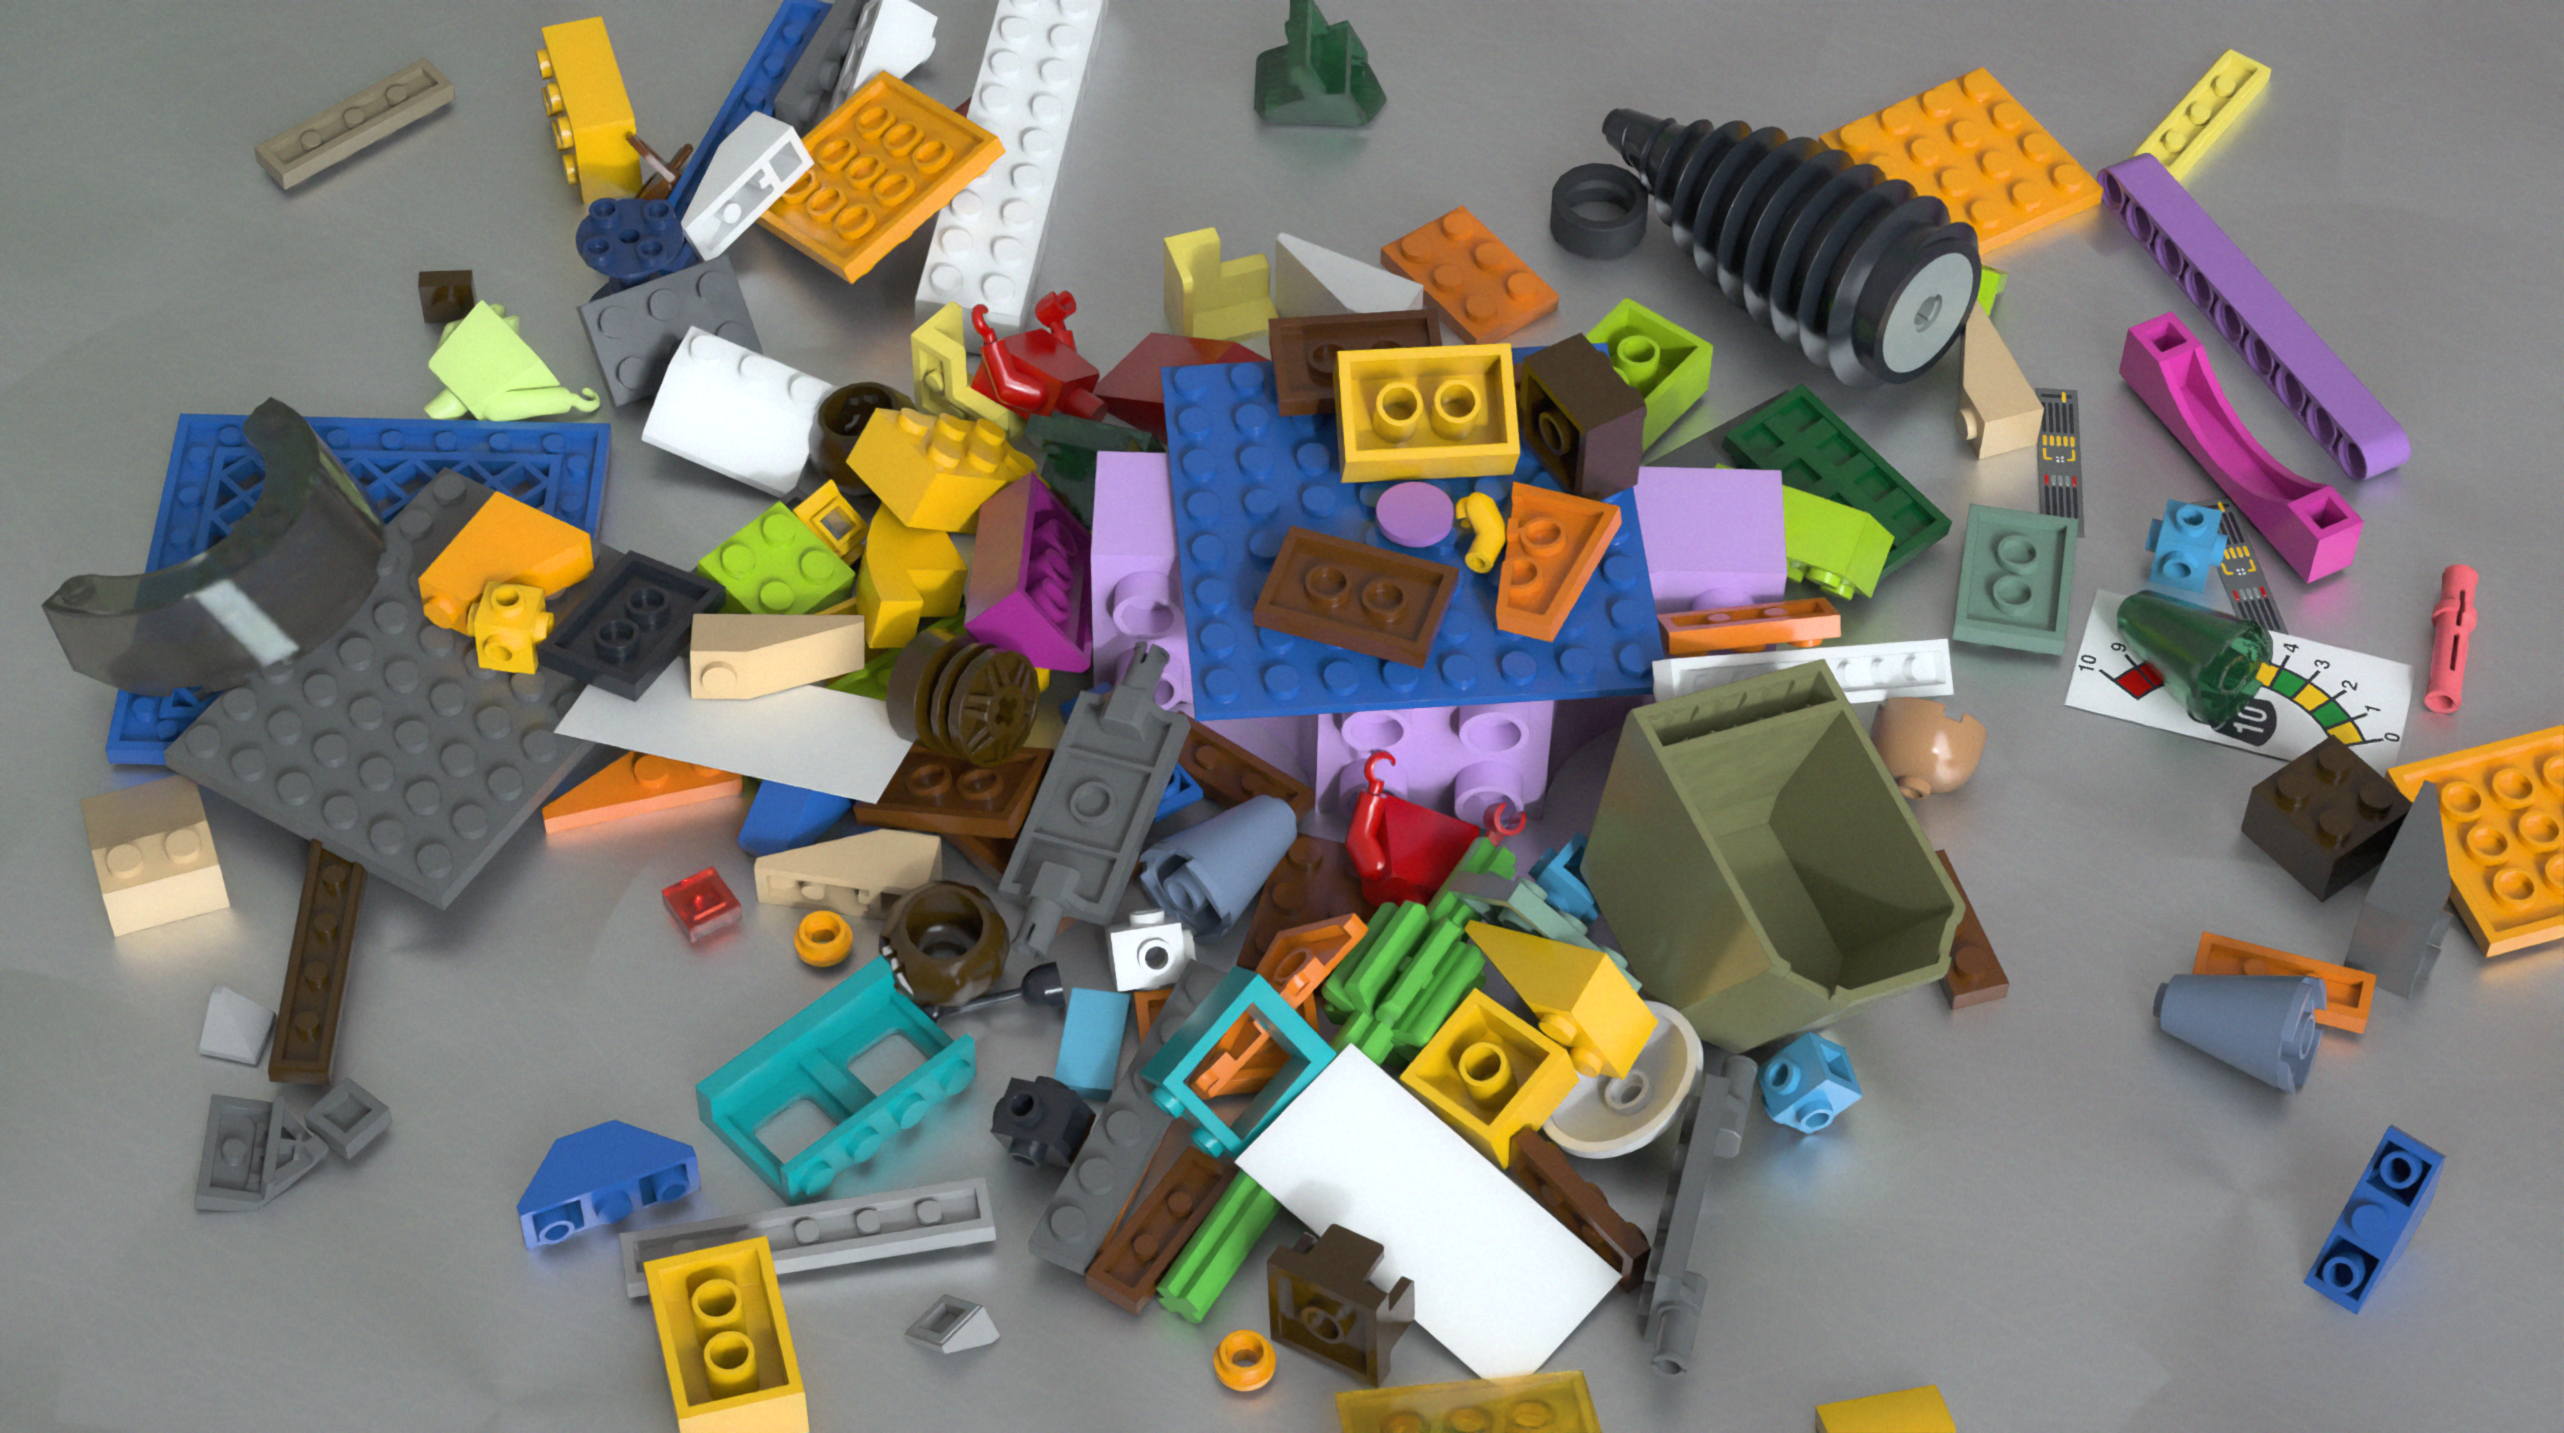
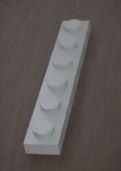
M985 1176L619 1233L628 1298L648 1295L643 1262L766 1235L776 1275L996 1240L994 1218Z

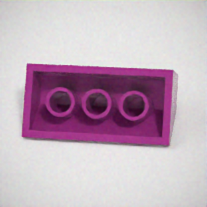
M1033 471L980 506L964 626L968 636L980 642H989L999 647L1015 650L1027 656L1035 668L1082 673L1090 667L1093 643L1092 535Z

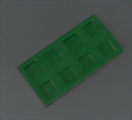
M1802 383L1725 434L1722 448L1744 469L1781 470L1783 485L1867 512L1895 538L1877 584L1949 533L1952 521Z

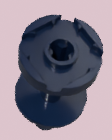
M601 198L590 205L589 215L582 220L576 232V248L587 266L603 275L610 276L609 282L600 288L591 297L589 302L663 277L658 270L663 269L677 257L683 245L682 225L676 218L674 207L671 203L661 199L650 201L644 199L615 200L612 198Z

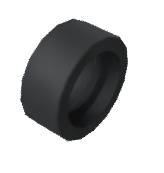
M1590 163L1574 167L1561 175L1552 189L1550 229L1557 242L1575 254L1587 258L1601 259L1624 255L1638 246L1646 233L1649 193L1642 187L1640 179L1627 169L1603 163ZM1590 200L1607 201L1620 206L1627 214L1619 219L1610 221H1593L1579 216L1570 208L1578 203Z

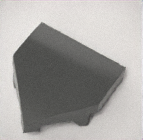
M212 1094L194 1208L215 1211L257 1212L328 1154L329 1147L317 1134L312 1137L286 1109L287 1101L281 1095L274 1098L273 1102Z

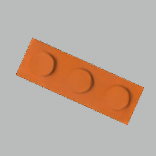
M1825 597L1657 614L1662 646L1669 655L1674 654L1677 658L1704 657L1709 655L1710 650L1729 648L1737 653H1757L1765 650L1767 644L1786 642L1794 647H1814L1820 645L1824 638L1841 637L1840 614Z
M2202 931L2192 974L2309 975L2322 978L2326 984L2327 1006L2326 1011L2315 1008V1022L2363 1034L2368 1020L2377 977L2375 974L2205 931Z

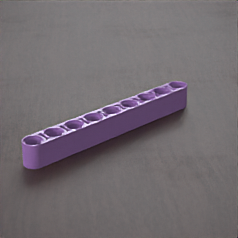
M2145 152L2103 168L2098 172L2097 182L2104 188L2101 200L2349 478L2353 481L2361 482L2408 462L2411 448L2408 437L2401 425L2151 153Z

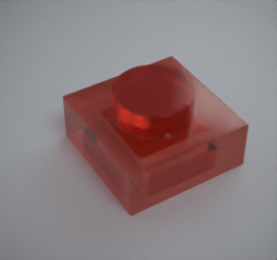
M713 866L661 890L663 905L691 944L743 919L741 904Z

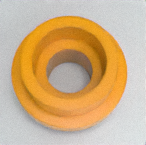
M813 912L802 920L795 932V951L804 962L813 966L827 967L838 964L852 950L853 935L851 928L834 912ZM821 941H829L828 943H818Z
M1246 1329L1237 1330L1227 1335L1217 1346L1213 1357V1367L1217 1378L1227 1387L1238 1391H1251L1264 1386L1272 1378L1276 1368V1355L1271 1344L1258 1332ZM1241 1360H1248L1255 1365L1240 1367L1235 1365V1363Z

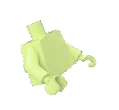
M481 300L464 319L449 322L444 327L437 349L429 360L428 367L444 385L445 389L424 406L423 410L431 419L458 420L468 411L479 421H518L534 416L567 413L571 406L583 412H591L599 407L600 398L594 390L588 387L582 390V394L589 398L590 401L582 399L575 392L569 393L566 387H558L560 383L552 372L519 337V317L512 315L506 318V309L502 305L496 303L488 306Z

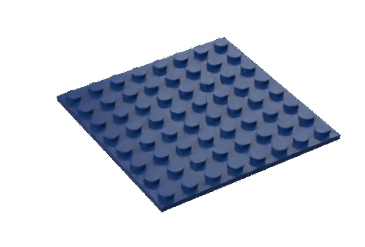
M1592 343L1597 351L1602 350L1609 357L1607 343ZM1549 346L1511 348L1513 365L1523 363L1524 357ZM1272 361L1161 367V384L1195 722L1654 694L1652 661L1665 659L1633 486L1599 501L1620 506L1622 524L1553 642L1499 630L1496 619V606L1502 562L1505 561L1507 539L1490 572L1478 573L1467 566L1465 556L1476 533L1473 528L1467 529L1460 525L1464 518L1456 519L1455 507L1461 498L1469 497L1471 493L1479 492L1486 494L1495 501L1507 526L1508 518H1511L1513 505L1511 496L1513 481L1565 493L1520 440V456L1513 475L1341 483L1336 413L1279 417ZM1405 482H1422L1433 485L1446 493L1453 504V526L1445 538L1430 546L1406 547L1396 544L1386 538L1377 526L1376 507L1381 495L1389 488ZM1291 525L1459 568L1458 586L1424 669L1253 625L1254 607Z

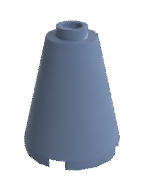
M1258 795L1152 844L1148 850L1140 855L1139 863L1146 861L1147 870L1140 877L1155 908L1164 909L1165 916L1174 915L1179 922L1184 921L1198 933L1193 936V941L1199 944L1213 945L1228 934L1297 837L1296 816L1291 807L1282 799L1272 798L1268 795Z
M2175 974L2169 984L2163 982L2158 987L2153 1004V1015L2160 1018L2162 1031L2281 1092L2295 1094V1085L2303 1087L2307 1081L2321 1042L2323 1029L2315 1027L2314 1011L2315 1008L2326 1011V984L2322 978L2309 975Z

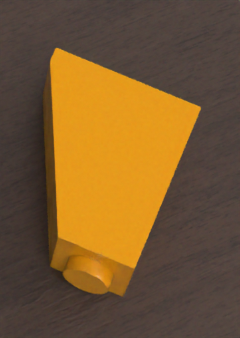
M496 491L418 579L424 616L441 628H452L469 636L467 622L470 607L473 602H481L487 581L543 588L544 598L565 587L568 588L588 578L594 571L590 534Z

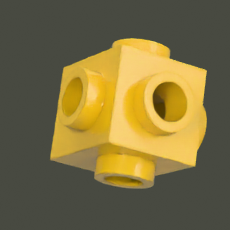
M487 581L481 602L472 603L467 622L468 635L476 639L479 667L512 673L535 674L539 665L537 647L554 630L553 613L546 612L543 588Z

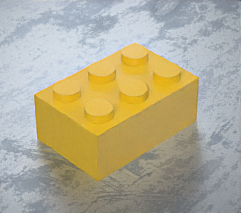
M602 16L541 27L544 49L535 50L541 79L549 80L546 87L541 88V95L547 118L554 116L557 118L556 121H551L557 151L567 150L568 155L562 156L568 186L577 184L583 205L593 203L601 198L613 199L637 194L643 186L639 153L626 140V137L631 132L636 134L635 118Z
M1511 343L1337 351L1333 370L1341 483L1513 475L1520 456Z
M876 408L846 460V463L906 527L977 535L980 506L1029 472L1033 471L1049 490L1051 488L1036 471V463L1027 455L1016 451L1005 440L1006 433L1000 426L987 419L980 418L977 422L960 420L947 413H941L938 417L924 415L910 408H902L901 411Z
M767 1235L643 1262L650 1306L678 1432H809L805 1391Z

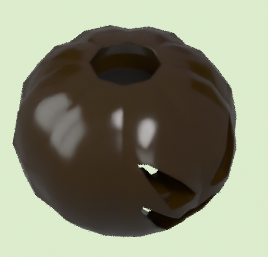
M878 382L854 383L836 390L819 406L813 416V423L809 431V458L818 475L826 483L832 479L840 492L851 496L864 498L876 495L846 463L875 409L901 411L902 408H910L919 412L909 396L893 387Z
M951 880L929 881L906 892L891 907L879 936L878 949L879 954L890 964L892 978L895 981L893 986L898 993L917 1004L933 1005L941 1009L961 1008L970 1001L987 995L998 984L1010 951V936L1006 923L996 910L991 899L977 887ZM951 949L959 955L950 959L933 958L930 956L935 950Z

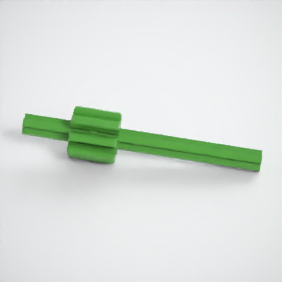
M1487 837L1475 838L1426 908L1422 904L1405 900L1400 908L1394 903L1386 902L1377 909L1366 925L1369 928L1366 935L1340 961L1322 986V995L1327 1000L1323 1006L1326 1016L1332 1024L1342 1025L1329 1044L1337 1054L1323 1071L1350 1043L1378 1067L1384 1062L1387 1065L1403 1069L1408 1061L1410 1063L1413 1062L1473 989L1477 988L1479 991L1486 983V975L1481 969L1486 960L1477 945L1466 944L1470 936L1464 929L1470 920L1481 922L1483 919L1449 892L1448 889L1460 871L1485 875L1486 871L1490 870L1507 880H1511L1516 873L1513 867L1516 858L1505 846L1495 847ZM1240 1169L1156 1287L1160 1293L1157 1297L1158 1301L1168 1311L1179 1312L1188 1322L1200 1323L1283 1204L1243 1169Z

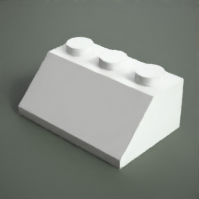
M691 326L669 364L643 430L641 440L778 498H782L794 487H799L812 463L809 458V431L813 423L814 414L822 402L840 388Z

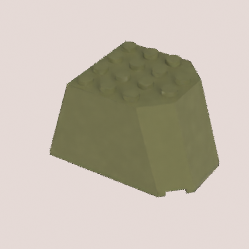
M1824 658L1634 708L1626 716L1579 870L1650 1001L1666 1004L1676 1009L1693 1026L1699 1038L1736 1055L1832 1025L1939 980L1947 974L1952 959L1949 957L1953 939L1957 926L1963 920L1966 905Z

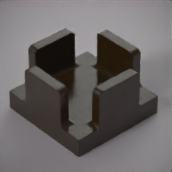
M1331 1224L1318 1242L1317 1237L1304 1232L1292 1249L1279 1244L1266 1261L1271 1340L1373 1387L1379 1388L1391 1371V1351L1415 1316L1414 1281L1401 1276L1389 1293L1384 1292L1366 1283L1384 1259V1246L1338 1224Z

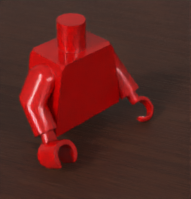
M1064 290L1056 295L1054 291H1051L1037 303L1035 315L1044 326L1050 328L1051 333L1040 328L997 339L993 327H988L984 321L983 314L988 313V308L984 304H976L972 309L971 319L975 330L982 336L984 344L979 346L982 361L970 388L1040 427L1049 428L1074 420L1088 430L1096 429L1107 414L1108 404L1093 395V391L1100 378L1099 371L1078 355L1072 330H1066L1064 320L1076 311V302L1072 294Z
M1377 751L1372 753L1364 764L1363 772L1369 785L1368 789L1360 788L1345 839V848L1361 877L1363 897L1369 904L1380 907L1383 903L1389 902L1394 903L1400 908L1404 901L1408 900L1422 904L1426 908L1474 839L1478 837L1479 826L1382 793L1385 781L1374 776V767L1382 759H1387L1392 766H1395L1396 759L1387 751ZM1498 802L1488 806L1483 815V825L1487 830L1484 837H1487L1495 847L1499 846L1504 836H1514L1520 833L1525 827L1527 820L1524 811H1516L1511 816L1508 826L1506 828L1502 827L1500 814L1504 810L1506 802Z

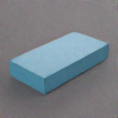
M1072 987L1054 1079L1064 1083L1069 1089L1075 1090L1082 1099L1108 1102L1115 1091L1131 1008V994Z

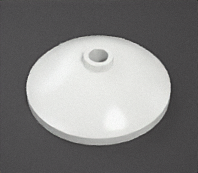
M1643 1001L1658 1020V1024L1624 1080L1598 1074L1596 1078H1591L1576 1071L1580 1081L1542 1125L1544 1131L1557 1146L1579 1157L1592 1159L1611 1158L1642 1148L1671 1128L1686 1110L1689 1094L1695 1095L1703 1071L1701 1041L1693 1026L1680 1012L1666 1004Z

